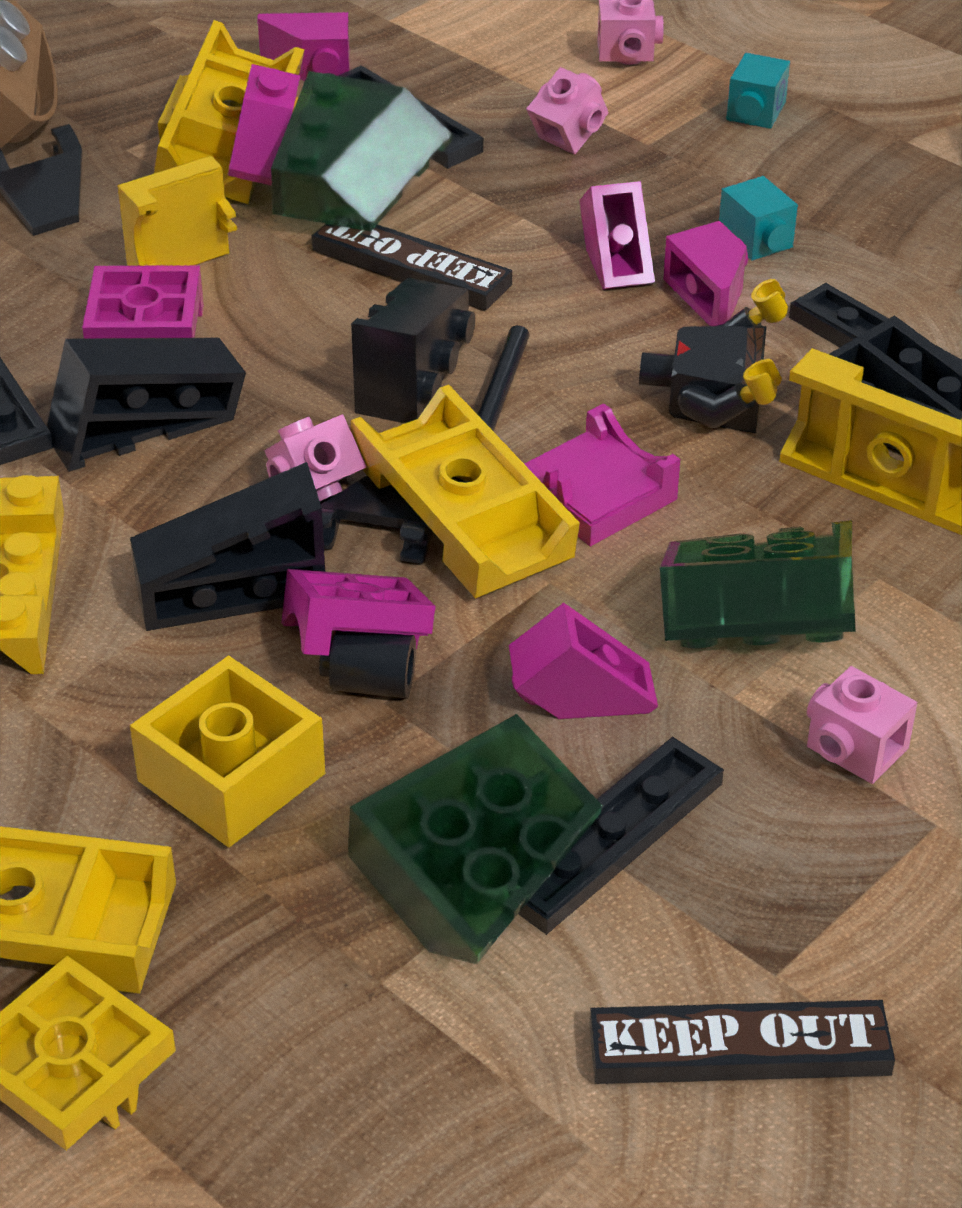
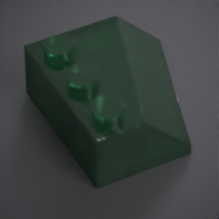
M309 71L271 167L273 214L371 232L401 199L403 188L414 176L420 177L428 169L429 159L437 150L444 151L452 142V134L405 87L341 77L331 73Z
M852 520L832 522L833 534L815 536L814 532L806 531L803 527L798 526L781 528L779 532L767 535V542L755 543L753 535L742 533L669 542L660 565L665 641L680 640L681 646L685 648H707L717 645L718 638L743 637L744 644L760 646L779 642L781 640L780 635L806 634L807 641L825 643L843 639L844 632H856Z
M515 714L351 806L348 856L428 952L477 964L599 816L602 804L519 715Z

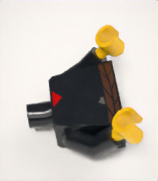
M776 279L765 280L754 288L751 298L756 307L753 309L743 308L724 324L717 326H689L678 329L674 355L642 352L639 385L670 387L669 414L674 418L698 422L709 428L723 427L756 433L759 404L771 403L777 395V386L782 382V377L771 359H764L767 326L761 325L764 319L768 323L781 321L785 318L788 311L785 292Z

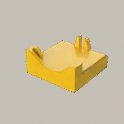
M212 156L117 185L127 266L197 265L229 254L228 233L237 230V225L231 220L236 217V212L224 196L222 166Z
M67 955L0 1012V1100L67 1151L101 1119L114 1130L119 1127L120 1121L117 1110L119 1105L130 1115L136 1111L139 1084L176 1051L173 1030Z

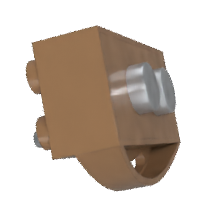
M0 0L1 149L6 143L21 142L31 136L54 115L58 101L56 73L43 26L15 0Z

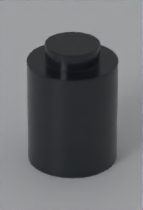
M336 630L334 638L331 639L329 656L320 655V676L329 677L331 690L407 699L410 695L415 670V636Z

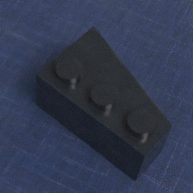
M407 278L386 295V306L374 304L369 308V320L357 318L351 323L356 414L401 423H408L420 417L437 390L442 386V380L445 375L453 374L462 344H469L472 339L476 317L474 312L469 311V289Z
M895 315L829 354L864 367L862 383L956 419H962V364ZM884 443V445L898 450L895 446Z
M220 338L65 339L47 422L53 448L68 472L86 467L84 459L113 450L121 456L136 451L135 443L163 434H165L168 440L234 420L246 372Z
M307 462L130 538L136 587L146 631L283 608L287 569L325 572L322 507Z

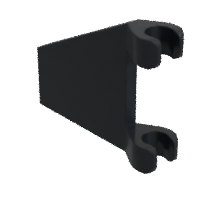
M69 124L51 129V134L57 142L53 146L55 156L10 169L0 149V193L33 236L79 222L82 147L73 128Z
M366 475L321 504L324 549H332L340 520L343 519L401 528L400 538L404 541L400 553V560L424 563L433 531L392 485L379 489Z

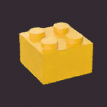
M229 655L130 725L137 780L228 848L326 774L322 718Z

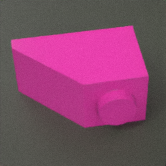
M348 12L258 14L260 56L274 60L294 47L304 49L299 73L300 79L304 81L330 80L333 77L350 71Z
M255 64L251 65L228 176L277 187L300 75Z
M641 181L591 186L579 200L586 251L602 289L654 284L655 278Z
M720 221L666 236L663 280L709 326L724 324L731 318L743 290L744 270L748 263L747 246Z
M564 602L508 645L513 672L511 680L518 695L528 704H537L558 719L649 714L658 707L649 662Z

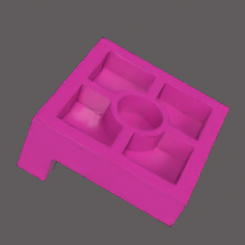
M200 265L94 266L82 326L83 337L195 338L197 317H202L204 306Z
M604 403L587 411L585 433L524 463L580 522L578 538L590 547L676 501L678 497L681 459L674 454L654 456L640 449L625 434L612 409Z
M287 569L281 623L283 626L299 627L301 651L303 654L329 656L332 630L414 635L416 649L419 636L432 634L435 605L406 577Z

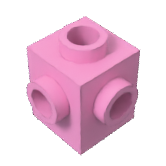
M599 0L597 32L599 61H618L626 65L638 64L641 61H654V45L662 44L663 16H655L653 0Z
M560 67L552 78L540 88L535 99L526 108L540 139L575 155L591 134L601 127L604 118L609 112L601 95L602 89L594 78L585 73L577 75Z
M343 414L316 426L313 425L310 417L285 426L278 430L282 440L264 450L268 458L267 472L269 478L307 462L319 501L342 492L340 480L367 468Z
M850 666L831 685L824 683L813 694L807 707V716L811 718L807 747L819 753L826 760L840 765L873 784L909 749L918 702Z

